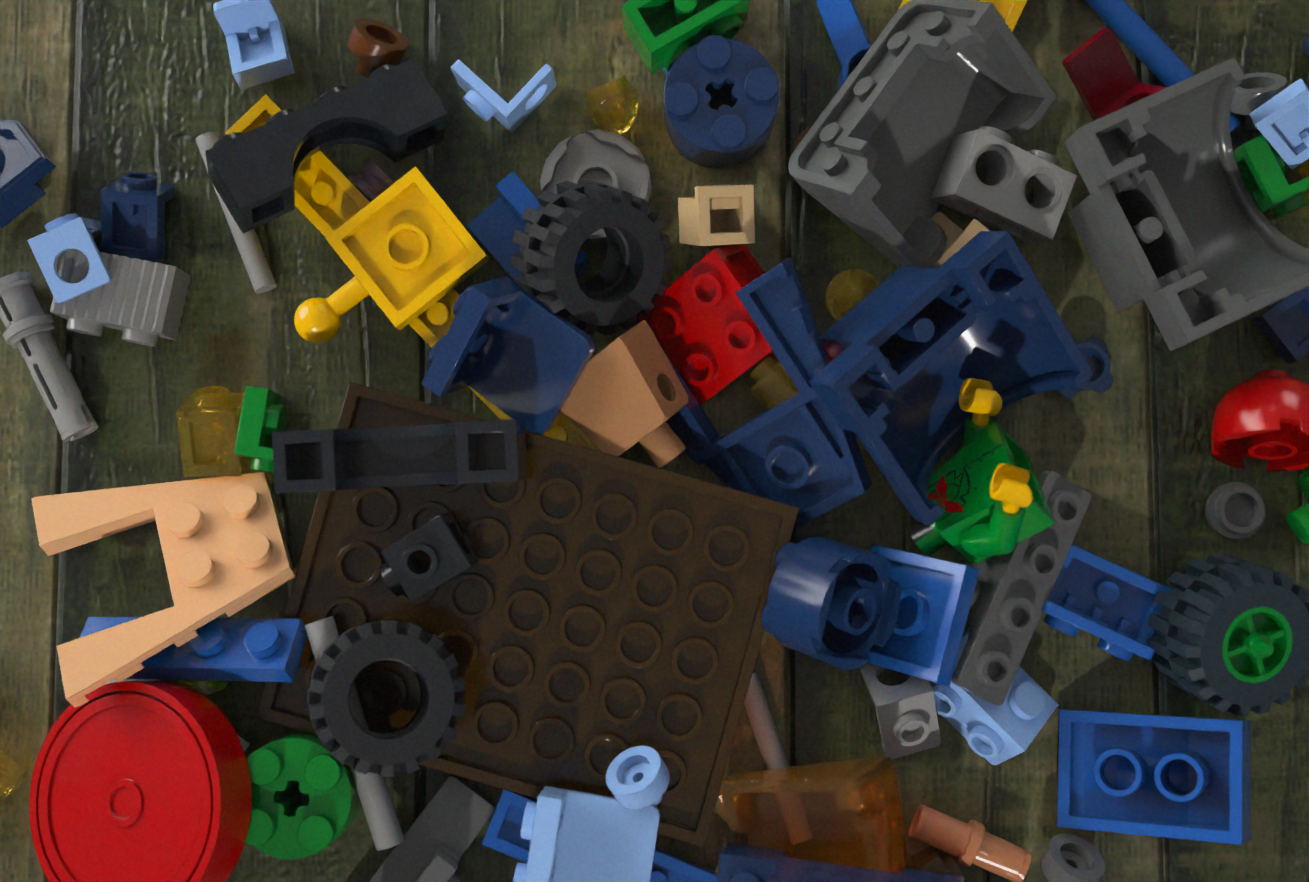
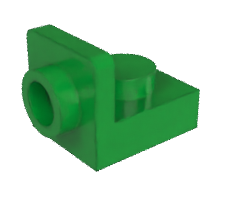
M1263 135L1243 143L1233 151L1243 181L1262 213L1273 210L1276 218H1280L1309 204V199L1306 195L1309 192V177L1289 185L1285 178L1286 168L1282 157L1273 147L1269 146Z
M246 386L234 454L252 459L250 466L252 470L274 473L272 432H284L287 409L285 405H281L282 395L270 389Z

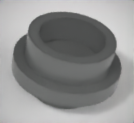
M1232 482L1223 484L1213 490L1207 499L1205 514L1208 524L1214 532L1224 538L1237 540L1248 538L1261 528L1265 519L1266 509L1264 501L1257 490L1245 483Z

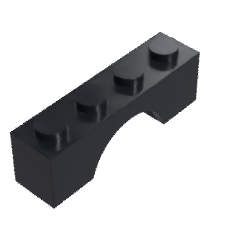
M414 58L397 66L395 64H386L374 70L367 79L348 88L344 86L331 88L312 104L296 111L294 109L279 111L258 128L244 134L241 132L230 133L220 138L211 149L205 151L208 175L244 234L295 210L294 183L302 165L316 152L338 144H359L373 148L386 155L392 161L397 162L444 140L448 112Z
M512 419L400 427L272 432L275 493L507 482L528 479L525 420Z

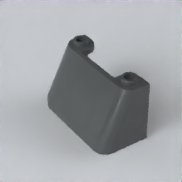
M910 0L892 17L795 148L789 159L788 170L790 175L806 192L897 267H933L941 258L946 248L947 236L938 223L930 220L940 206V203L930 198L954 136L977 130L980 126L1000 129L1011 137L1024 135L1036 127L1057 96L992 3L974 0Z

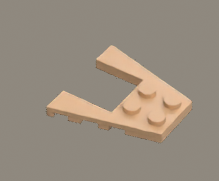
M265 472L31 498L39 546L48 556L156 521L173 598V607L57 646L65 699L74 708L88 702L87 695L114 678L120 683L144 668L143 661L174 643L177 647H180L197 637L198 628L223 613L230 617L295 578L272 486Z

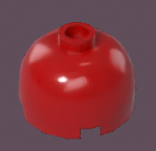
M1263 370L1255 373L1253 378L1237 384L1222 396L1215 408L1211 431V454L1219 462L1240 469H1245L1242 457L1269 460L1265 472H1282L1308 468L1309 384L1300 379L1290 377L1287 372L1282 370Z

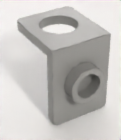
M868 662L860 667V672L876 708L883 751L887 759L892 760L934 748L941 744L934 692L929 680L911 675L903 684L888 686L878 680L879 674L888 668Z

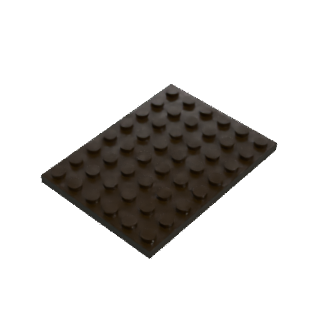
M349 382L336 429L418 426L490 420L355 382ZM526 430L527 480L319 491L284 619H301L304 625L333 616L339 636L351 628L369 622L397 621L411 623L422 627V630L437 636L444 642L443 647L448 653H453L459 664L456 667L459 677L464 678L466 691H461V703L466 704L463 718L458 717L454 729L458 730L453 741L447 740L439 749L442 754L433 762L428 759L419 765L538 799V795L545 786L614 797L606 784V772L611 762L626 749L635 746H649L658 752L670 773L669 785L663 794L661 802L656 806L660 812L657 834L704 847L765 631L762 627L761 617L767 605L770 583L776 571L775 559L781 547L790 542L799 507L544 435H538ZM450 512L480 562L413 602L409 600L406 593L399 597L395 596L380 573L379 567L387 562L381 550L426 524L439 514ZM417 550L412 556V563L417 571L427 572L431 566V558L425 551ZM308 635L293 682H266L256 718L317 735L309 717L310 712L307 703V689H309L311 682L310 675L316 664ZM390 660L378 661L365 667L354 679L370 731L378 733L396 731L405 726L415 715L420 703V685L415 674L405 665Z

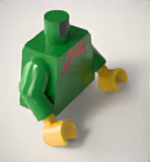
M967 378L964 380L959 392V406L961 410L971 412L973 415L968 416L965 420L962 445L955 455L931 474L928 482L929 500L941 506L944 513L931 525L918 522L910 527L909 530L915 544L927 556H931L950 543L969 562L978 563L990 556L1009 554L1015 549L1017 543L1047 529L1055 522L1028 453L996 421L990 418V416H996L1001 410V396L997 391L993 390L992 384L989 381Z

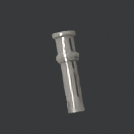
M23 271L0 278V318L6 328V331L3 333L5 342L11 345L13 349H19L55 421L62 441H74L92 433L98 428V425L90 410H88L72 373L57 347V343L52 335L56 331V323L50 314H44L32 289L35 283L32 274Z

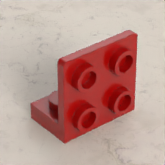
M731 244L713 249L666 288L662 296L658 295L651 301L655 307L647 316L640 312L637 314L639 322L645 320L661 347L699 404L710 400L773 352L735 293L765 273L745 244Z

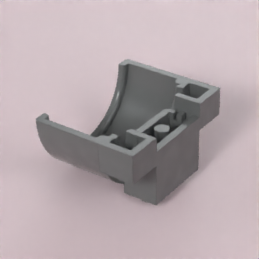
M1235 59L1224 61L1079 127L1064 142L1090 193L1089 196L1071 209L1068 215L1118 313L1145 301L1170 351L1309 286V248L1293 242L1273 226L1253 200L1237 166L1230 136V109L1234 93L1239 84L1245 79V76Z

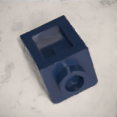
M127 172L121 175V179L102 188L101 252L151 262H159L165 258V203L175 197V185L157 182V176L151 173Z

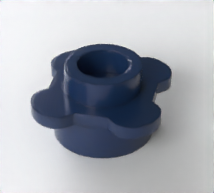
M1092 337L1086 342L1077 344L1092 369V376L1079 389H1057L1065 397L1071 398L1076 396L1079 391L1091 389L1097 393H1103L1113 384V376L1109 372L1110 360L1107 355V344L1100 338Z

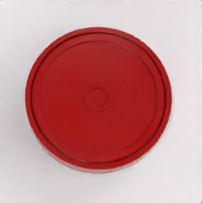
M161 680L125 681L106 684L87 695L89 701L75 708L69 705L53 724L42 744L34 766L30 787L29 817L31 834L38 860L48 881L226 882L240 858L247 838L251 818L252 793L250 773L243 747L233 726L223 712L210 699L197 690L180 683Z

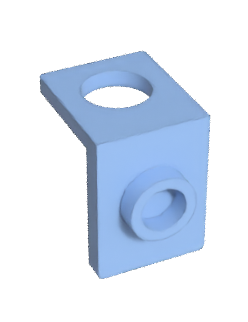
M459 59L451 66L457 84L467 92L463 97L465 103L484 121L487 122L493 116L511 133L521 125L557 86L554 70L546 63L514 98L507 103Z
M77 213L68 214L48 222L44 226L47 232L27 240L57 303H65L112 282L111 275L94 241V238L101 236V221L79 217ZM69 249L81 251L89 262L87 276L78 283L66 282L57 271L59 256Z

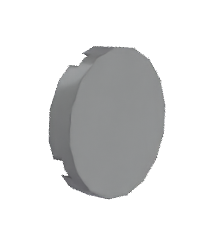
M601 129L589 130L584 134H578L573 138L570 136L559 142L547 157L540 178L541 193L547 190L557 194L556 184L565 181L578 184L579 179H584L633 193L632 195L643 198L648 203L652 194L649 167L639 148L622 135ZM604 229L595 231L585 241L590 243L606 242L607 238Z

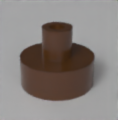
M365 18L358 19L355 22L347 46L359 58L356 71L368 78L374 70L383 65L395 64L397 66L401 64L408 47V41L393 27L377 20Z

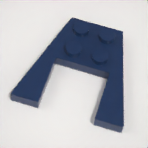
M789 257L735 293L799 391L720 436L665 353L688 395L689 402L666 422L687 445L684 452L698 465L704 462L726 483L725 487L799 507L794 530L865 493L872 485L854 432L841 429L809 383V380L827 366L829 361L794 263Z

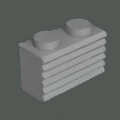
M77 249L64 251L59 269L60 277L68 283L82 281L89 271L87 257ZM100 252L111 275L112 282L65 303H57L53 296L50 313L67 319L66 329L101 336L103 327L123 330L121 339L124 341L156 347L158 337L170 340H177L179 337L178 329L181 326V318L184 315L183 307L186 304V296L191 278L189 274L176 266Z

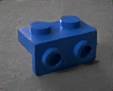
M1072 543L1050 596L1043 605L1042 611L1047 613L1043 621L1051 627L1076 637L1079 629L1100 638L1097 643L1099 648L1125 661H1130L1133 653L1151 660L1155 649L1148 643V638L1153 636L1155 629L1148 626L1150 614L1159 615L1162 605L1154 602L1159 591L1169 594L1172 590L1168 586Z

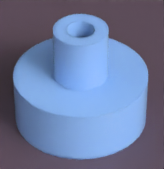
M635 746L621 752L614 758L606 772L608 788L618 803L628 809H641L649 805L657 806L661 802L670 781V773L658 752L649 746Z

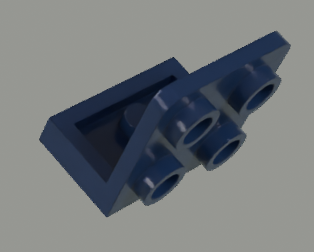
M507 276L470 285L460 294L454 304L453 313L456 317L447 334L435 343L429 353L428 361L431 363V366L421 384L438 397L470 386L512 419L525 420V428L531 433L540 435L549 431L594 352L595 344L593 339L560 314H553L539 299Z

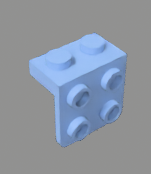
M545 786L538 795L537 803H526L521 828V839L531 840L527 864L517 863L513 882H650L660 818L659 809L653 805L641 809H628L620 805L615 797Z

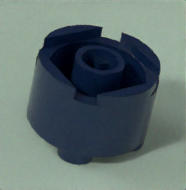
M719 35L705 37L700 43L691 46L676 59L666 77L664 86V119L672 144L685 158L707 168H720V166L741 164L750 160L765 146L772 132L779 101V80L765 57L748 44L733 39H726ZM721 99H725L730 102V107L724 104L718 110L710 107L711 100L718 102Z
M823 536L806 538L799 543L788 542L781 547L775 559L776 571L770 583L767 605L762 612V627L766 632L773 634L777 641L785 647L837 668L852 670L865 665L870 660L863 656L874 645L883 648L893 632L899 613L900 587L898 582L890 580L887 567H893L889 560L882 555Z

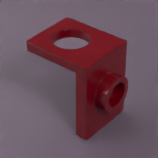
M1102 28L1062 61L1093 121L1167 88L1139 83L1112 29Z

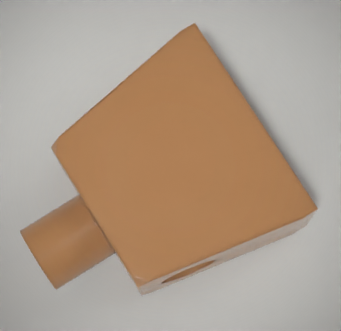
M643 320L619 336L588 361L561 412L602 452L620 456L639 442L655 465L661 468L686 449L666 421L689 403L688 395L648 323Z

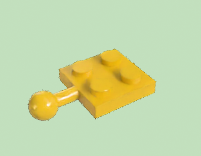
M415 166L325 238L355 276L326 299L314 297L302 302L295 312V328L298 334L306 341L325 343L334 338L341 326V316L370 294L392 324L401 331L490 259Z

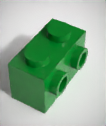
M629 0L622 4L623 28L651 75L663 68L669 72L673 63L684 51L700 43L705 37L719 35L726 39H731L737 35L744 27L743 22L747 21L750 0Z

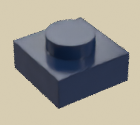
M1309 286L1280 299L1253 319L1287 364L1296 362L1309 353Z

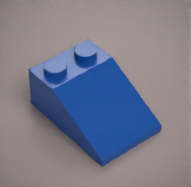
M1059 709L1057 827L1243 845L1251 840V720Z

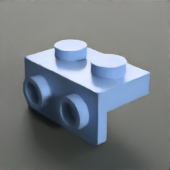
M964 631L955 668L971 632ZM1020 666L1005 700L1000 706L988 703L955 685L952 680L950 686L929 681L934 692L937 714L943 716L967 740L970 748L976 754L985 758L992 765H998L1025 752L1059 705Z

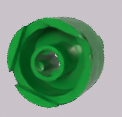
M305 731L293 733L262 746L251 753L246 759L251 780L252 806L245 843L254 846L269 856L281 859H301L314 855L344 834L361 811L362 804L350 767L333 757L322 744L318 735ZM299 783L301 793L309 794V800L302 805L298 804V798L291 794V787Z

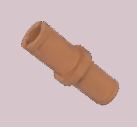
M923 804L917 807L912 817L908 835L955 856L954 861L956 864L965 868H969L973 864L1013 882H1022L1031 863L1032 853L986 832L984 824L975 820L965 823Z

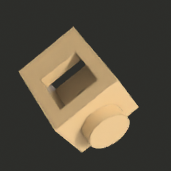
M754 185L696 186L695 197L678 198L679 243L696 246L755 243Z

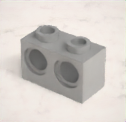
M980 126L977 130L955 135L930 199L999 231H1009L1012 237L1025 243L1053 240L1077 175L1059 167L1060 160L1050 153L1036 149L1025 151L1011 144L1012 137L1008 133L994 127ZM978 158L982 160L986 167L984 183L979 180L975 170ZM1026 182L1033 189L1034 196L1031 205L1025 198L1024 189Z

